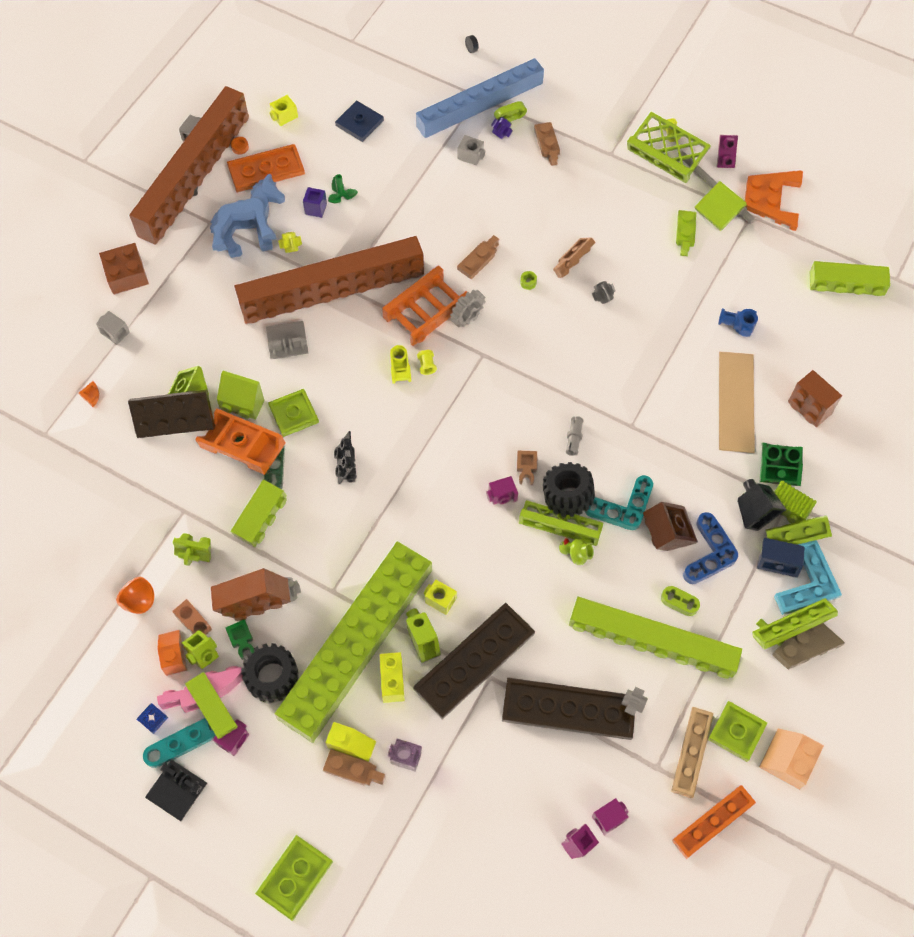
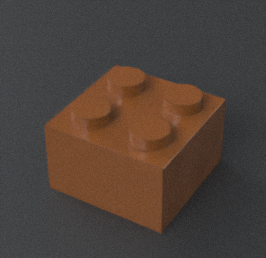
M136 243L99 253L105 276L113 295L149 284Z
M812 370L797 382L788 403L794 410L801 413L807 422L817 428L833 414L843 395L816 371Z

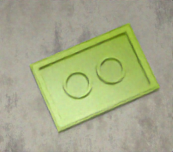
M296 835L255 894L293 922L334 861Z

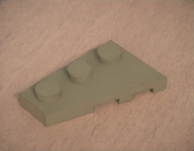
M821 623L785 640L774 651L772 656L789 670L818 655L821 656L834 648L837 649L843 646L845 642L824 623Z

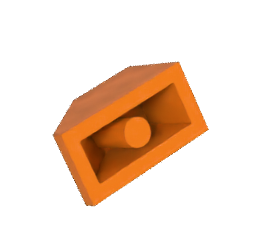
M180 630L158 635L157 649L160 667L164 674L168 676L187 671Z

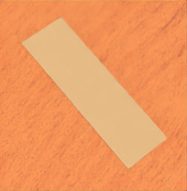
M719 351V450L755 453L754 354Z

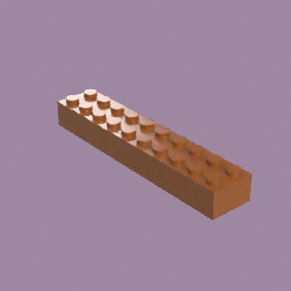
M228 86L223 88L131 211L129 217L137 237L156 245L164 237L169 226L173 225L177 215L183 211L185 204L193 197L194 190L202 185L203 179L212 171L214 164L220 160L222 153L230 146L233 138L239 134L243 124L248 121L249 114L243 92Z
M416 235L234 285L245 324L256 323L262 319L274 318L280 314L292 313L298 309L310 308L316 304L328 303L334 299L346 298L352 294L364 293L370 289L382 288L385 285L400 283L410 278H418L424 275V253Z

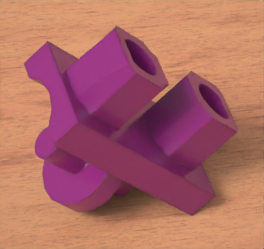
M719 135L717 168H735L738 135Z

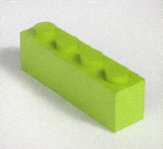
M814 261L809 271L810 290L819 292L829 291L854 293L856 295L885 296L891 286L890 269L887 266Z

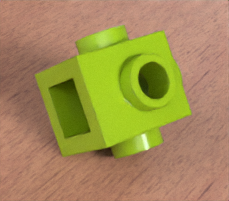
M200 630L182 642L187 651L185 657L191 665L196 664L199 668L203 669L219 657L215 641L211 637L208 638Z

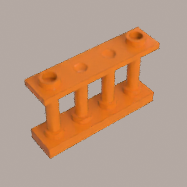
M439 265L382 308L383 318L387 322L397 319L411 333L410 344L412 346L423 342L427 335L451 317L450 314L453 313L452 308L456 307L457 300L461 296H466L467 291L459 296L443 281L444 269ZM434 287H439L453 301L445 307L429 291ZM425 297L439 312L431 318L415 303L419 298ZM406 308H411L425 323L416 328L401 312Z

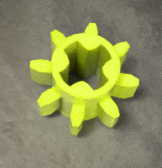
M295 232L281 234L282 238L278 240L280 249L284 248L285 253L299 250L298 246L302 245L301 236H296Z

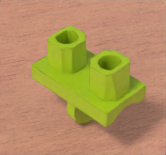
M182 533L179 538L174 537L172 541L174 555L184 559V565L190 566L192 561L210 563V538L202 537L199 542L193 541V536L187 533Z

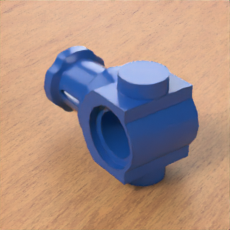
M722 308L718 325H731L741 336L750 337L758 322L757 311L753 309H744L733 313Z

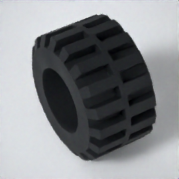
M559 463V466L555 465L552 467V470L546 472L542 483L544 498L550 511L553 510L554 514L558 515L560 513L563 517H566V515L574 517V514L581 515L583 514L582 511H588L589 506L593 505V499H595L594 479L587 467H581L579 463ZM565 488H576L572 491H562Z
M267 643L262 644L263 648L259 649L257 646L254 648L255 652L253 654L251 652L247 654L248 660L244 659L242 663L244 668H241L243 681L253 697H258L262 702L268 700L269 703H274V699L281 701L283 700L282 696L289 694L295 682L299 679L297 674L299 671L295 659L289 650L286 651L282 645L277 647L276 643H271V647H268ZM268 664L282 666V673L275 681L262 682L258 679L259 673L264 666Z

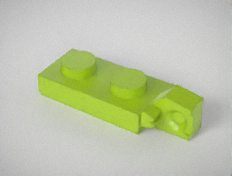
M678 210L676 244L681 246L680 256H688L690 247H694L697 212Z

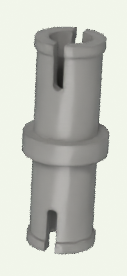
M574 416L571 418L570 431L567 432L566 454L569 456H577L579 453L578 449L583 437L581 431L584 419L580 416H576V420Z

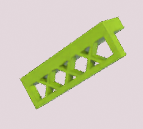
M528 500L525 501L519 516V524L573 540L581 539L585 543H591L593 546L598 545L603 522L574 514V517L566 515L562 519L563 516L559 513L556 515L558 518L556 519L547 516L554 514L553 510L550 511L548 509V506ZM528 507L537 509L538 513L529 511L527 509ZM570 519L575 520L577 524H573L567 521ZM592 525L598 527V530L587 528V526Z

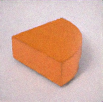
M92 381L79 392V395L91 407H94L99 400L100 393L96 383Z

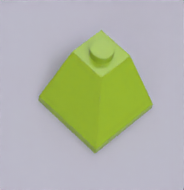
M198 365L178 371L168 394L199 390L208 391L202 367Z

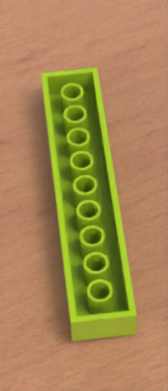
M398 541L394 544L274 713L279 722L311 743H314L432 572V561Z

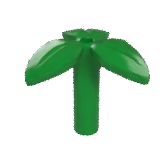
M336 174L331 183L332 190L336 194H331L328 197V202L340 203L341 197H344L346 200L352 199L357 195L358 191L351 188L344 190L342 175Z

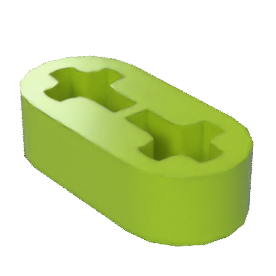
M517 101L498 108L494 112V117L496 119L504 117L511 122L525 116L527 108L522 101Z
M668 586L661 594V601L665 606L686 616L695 615L700 608V601L697 597L677 587ZM670 592L674 594L672 600L667 599ZM689 602L693 603L691 610L687 609Z

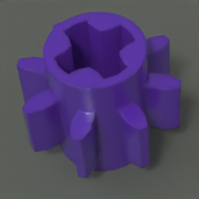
M504 117L500 119L495 118L491 124L492 128H494L492 133L501 139L504 136L509 138L513 132L511 128L512 123Z

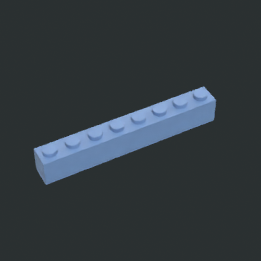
M533 58L416 112V127L424 138H428L543 84L544 68L536 58Z

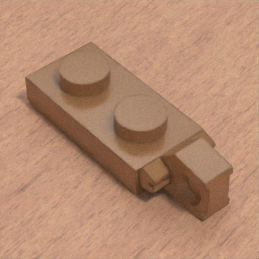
M552 122L534 125L542 157H548L551 166L558 165L557 160L558 155H560V148Z
M493 235L487 242L484 240L457 265V270L469 279H473L495 257L500 239Z
M592 237L579 238L558 260L559 263L553 268L558 278H563L569 274V269L577 265L583 255L590 252L591 247L596 243Z
M330 749L323 767V772L363 786H370L371 782L383 785L386 777L384 773L376 771L377 766L332 749Z

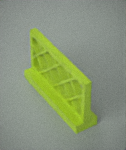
M652 111L635 134L627 140V150L684 183L689 181L690 175L711 148L710 144ZM653 118L658 121L659 126L649 128L648 123ZM670 128L674 134L664 136L662 129ZM660 130L661 137L651 139L650 132ZM648 133L649 140L641 141L638 139V136ZM686 137L689 143L679 145L677 138ZM675 138L676 146L666 148L665 140ZM663 142L664 148H653L652 143ZM700 145L704 149L702 152L694 153L692 146ZM690 147L691 154L681 156L680 149ZM677 150L679 157L671 158L667 152ZM692 158L693 164L690 168L683 165L682 160Z

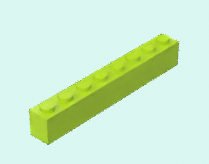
M577 596L569 626L575 631H587L593 633V636L597 638H608L618 645L627 644L640 652L649 651L659 658L666 659L668 657L681 665H693L700 671H711L725 679L733 678L737 673L743 650L740 647Z

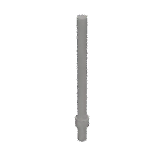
M683 150L680 151L681 156L687 155ZM692 159L683 160L689 167L692 166ZM699 165L695 168L694 172L711 188L717 184ZM746 207L737 214L750 224L756 220L747 211Z

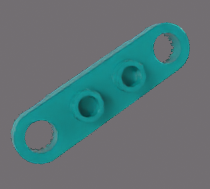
M203 718L148 746L143 752V761L151 768H158L164 763L171 761V759L175 760L210 742L216 735L214 731L210 730V725L206 718ZM156 750L160 752V758L157 761H149L150 752Z

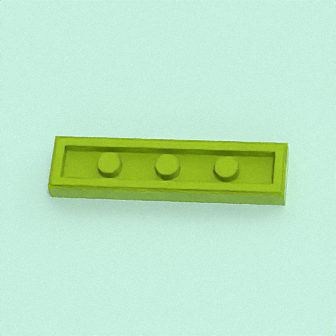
M824 598L752 631V635L765 650L837 617L838 610Z

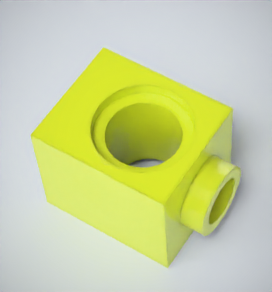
M288 94L269 103L271 109L269 112L270 117L273 121H277L280 127L298 118L297 106Z
M436 579L432 585L428 584L423 593L425 595V603L447 615L457 599L456 590ZM437 593H442L444 595V598L436 599L434 598V595Z

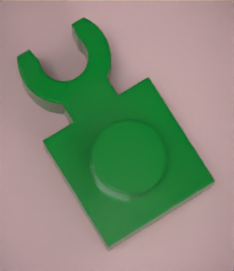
M245 619L225 627L233 648L239 647L238 654L242 660L245 659L243 655L245 650H250L252 654L255 652L254 647L248 643L253 641V637Z

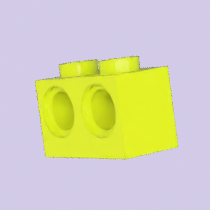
M401 652L379 654L383 703L405 701Z

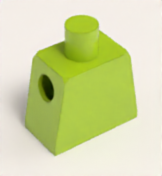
M417 608L410 609L406 613L408 618L406 625L420 662L423 663L440 656L438 636L425 612L419 613Z

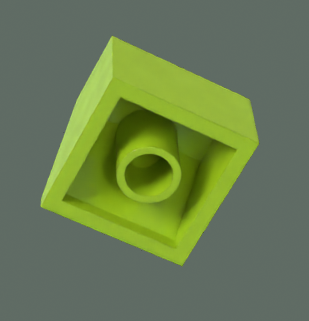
M223 370L217 394L219 408L227 413L238 414L244 419L251 418L256 420L265 401L260 382Z

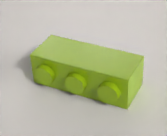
M263 479L230 532L253 547L260 544L265 537L264 532L267 527L272 526L277 511L286 504L287 495L284 490Z

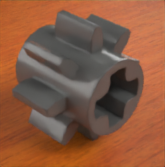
M602 281L594 286L595 290L591 294L595 301L605 304L614 299L613 295L616 289L613 283L610 284L607 281Z

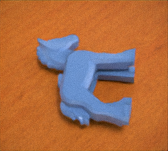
M268 174L264 180H259L253 186V190L250 191V199L225 204L214 214L210 222L212 223L210 230L214 234L213 251L219 252L228 249L231 258L242 256L241 246L233 240L232 236L236 229L251 228L257 229L261 251L273 249L272 240H276L277 237L267 222L269 202L284 203L285 195L278 190L271 174Z

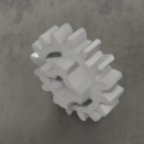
M473 289L471 293L467 292L465 297L461 296L457 300L456 307L452 308L453 313L450 314L452 317L450 320L457 327L469 325L471 320L475 321L479 317L480 311L484 308L482 305L486 303V297L478 289L476 291Z

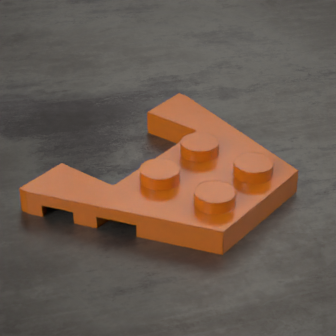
M803 171L748 176L744 199L747 203L745 206L747 211L763 218L767 216L775 220V223L779 225L783 223L789 226L790 230L796 231L799 214L780 211L782 187L785 185L800 188Z

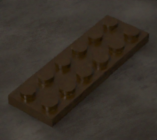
M505 602L413 686V690L443 720L533 637L536 631Z
M507 677L502 722L632 740L635 716L625 712L627 706L622 705L625 697L623 693Z

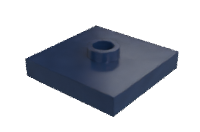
M356 100L335 121V126L359 141L364 142L384 121V116Z

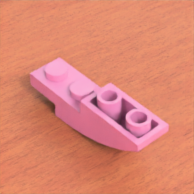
M231 666L226 668V671L218 673L210 671L205 673L220 698L233 690L243 680L242 667ZM187 687L180 691L168 690L163 692V695L157 696L158 705L162 710L181 706L184 712L187 713L200 709Z

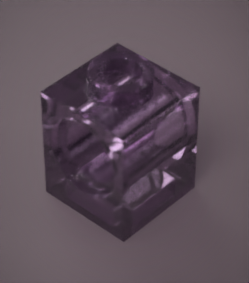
M397 738L395 744L391 743L387 756L390 757L391 765L416 772L423 750L420 745ZM407 750L410 752V756L407 759H401L398 757L399 752Z

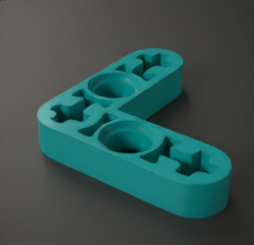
M646 475L639 476L636 479L627 507L595 497L593 499V504L596 505L595 510H590L591 507L589 506V510L584 512L591 518L627 530H636L642 522L643 512H645L653 488V480ZM643 482L647 483L644 493H639L641 484ZM638 498L643 501L644 505L636 507L632 501ZM605 507L604 513L601 514L602 508ZM611 509L616 510L618 517L611 518L607 512ZM622 513L625 514L623 521L620 520L622 517ZM631 517L635 518L633 524L629 523Z

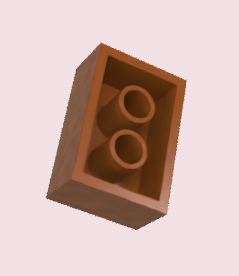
M262 568L211 586L212 610L222 614L224 617L233 618L235 621H242L252 615H262L269 609L282 608V605L290 603L288 578Z

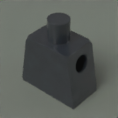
M754 479L746 480L743 483L746 492L738 497L737 502L745 529L759 531L786 511V508L770 486L756 484Z

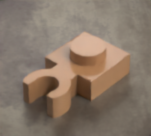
M517 450V472H522L519 475L520 485H522L524 478L530 479V485L534 484L532 472L537 473V451Z

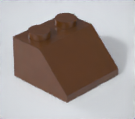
M660 502L643 512L645 525L650 531L652 544L657 550L670 551L698 543L685 506Z

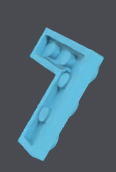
M817 540L798 544L805 547L803 565L811 583L774 595L782 615L798 611L824 598L831 601L842 596Z

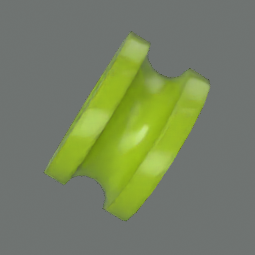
M532 271L523 272L520 280L521 287L526 290L534 289L537 285V275Z

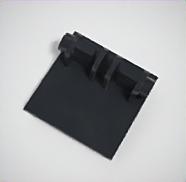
M348 431L334 450V458L337 459L335 476L338 477V484H341L343 480L352 483L357 478L356 464L354 463L356 461L355 448L351 442V431Z
M171 759L169 764L164 763L160 769L162 774L145 798L181 822L208 783Z

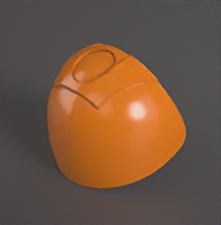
M144 577L134 578L117 595V604L123 610L130 613H145L153 605L155 598L154 589Z

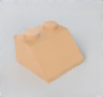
M778 728L759 767L800 790L807 784L824 745L804 734Z

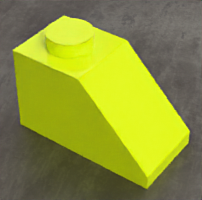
M333 722L325 742L328 749L367 762L370 761L376 745V741L354 728Z

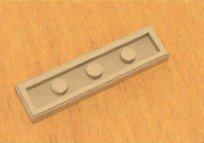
M696 707L691 708L671 792L689 798L694 797L714 713Z

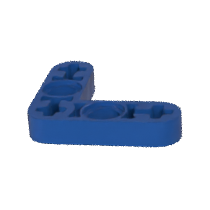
M710 512L701 513L696 525L713 552L686 567L683 577L689 584H697L731 567L738 559L737 549L716 517ZM703 520L710 521L709 526L708 524H702ZM712 536H721L723 542L719 544L713 542ZM726 553H727L728 555H729V554H732V555H733L732 558H731V560H730V558L728 557V558L723 559L722 562L720 561V559H722ZM708 560L714 561L716 568L713 570L708 569L705 562ZM701 567L702 571L698 572L696 578L689 575L690 570L696 572Z

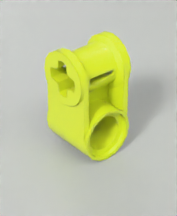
M396 345L390 350L392 384H395L396 381L405 380L412 382L407 349L402 345Z

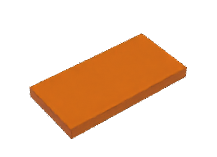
M295 144L227 161L236 193L253 189V186L259 180H264L268 174L272 175L273 182L305 174Z

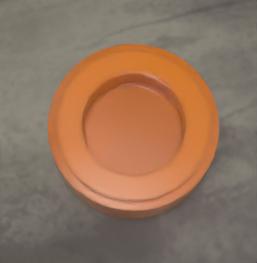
M244 137L234 138L231 141L232 151L238 155L245 154L249 150L247 139Z

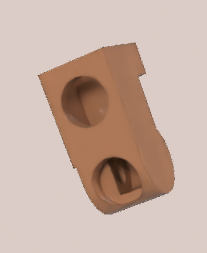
M188 599L184 600L172 611L177 620L192 634L200 630L207 635L212 630L211 626Z

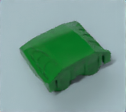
M761 443L762 457L759 482L779 484L781 481H784L791 486H801L803 447Z

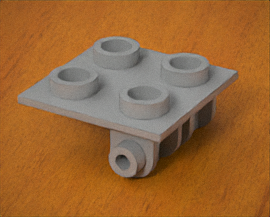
M304 321L266 326L271 360L309 354Z

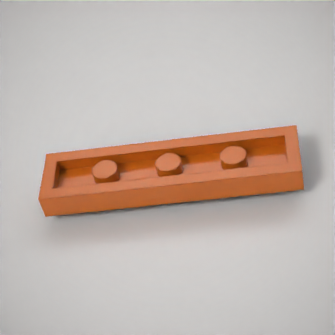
M740 785L672 839V841L687 859L756 804V802L746 789Z

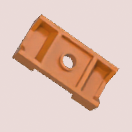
M217 408L214 411L215 428L208 430L205 436H197L195 439L200 448L217 454V452L245 463L248 468L264 475L286 444L281 434ZM244 436L242 441L235 442L237 437Z

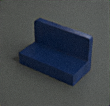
M764 538L761 555L757 562V569L798 578L804 564L805 547Z

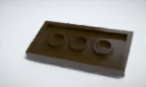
M207 390L128 400L137 438L213 430L215 428Z

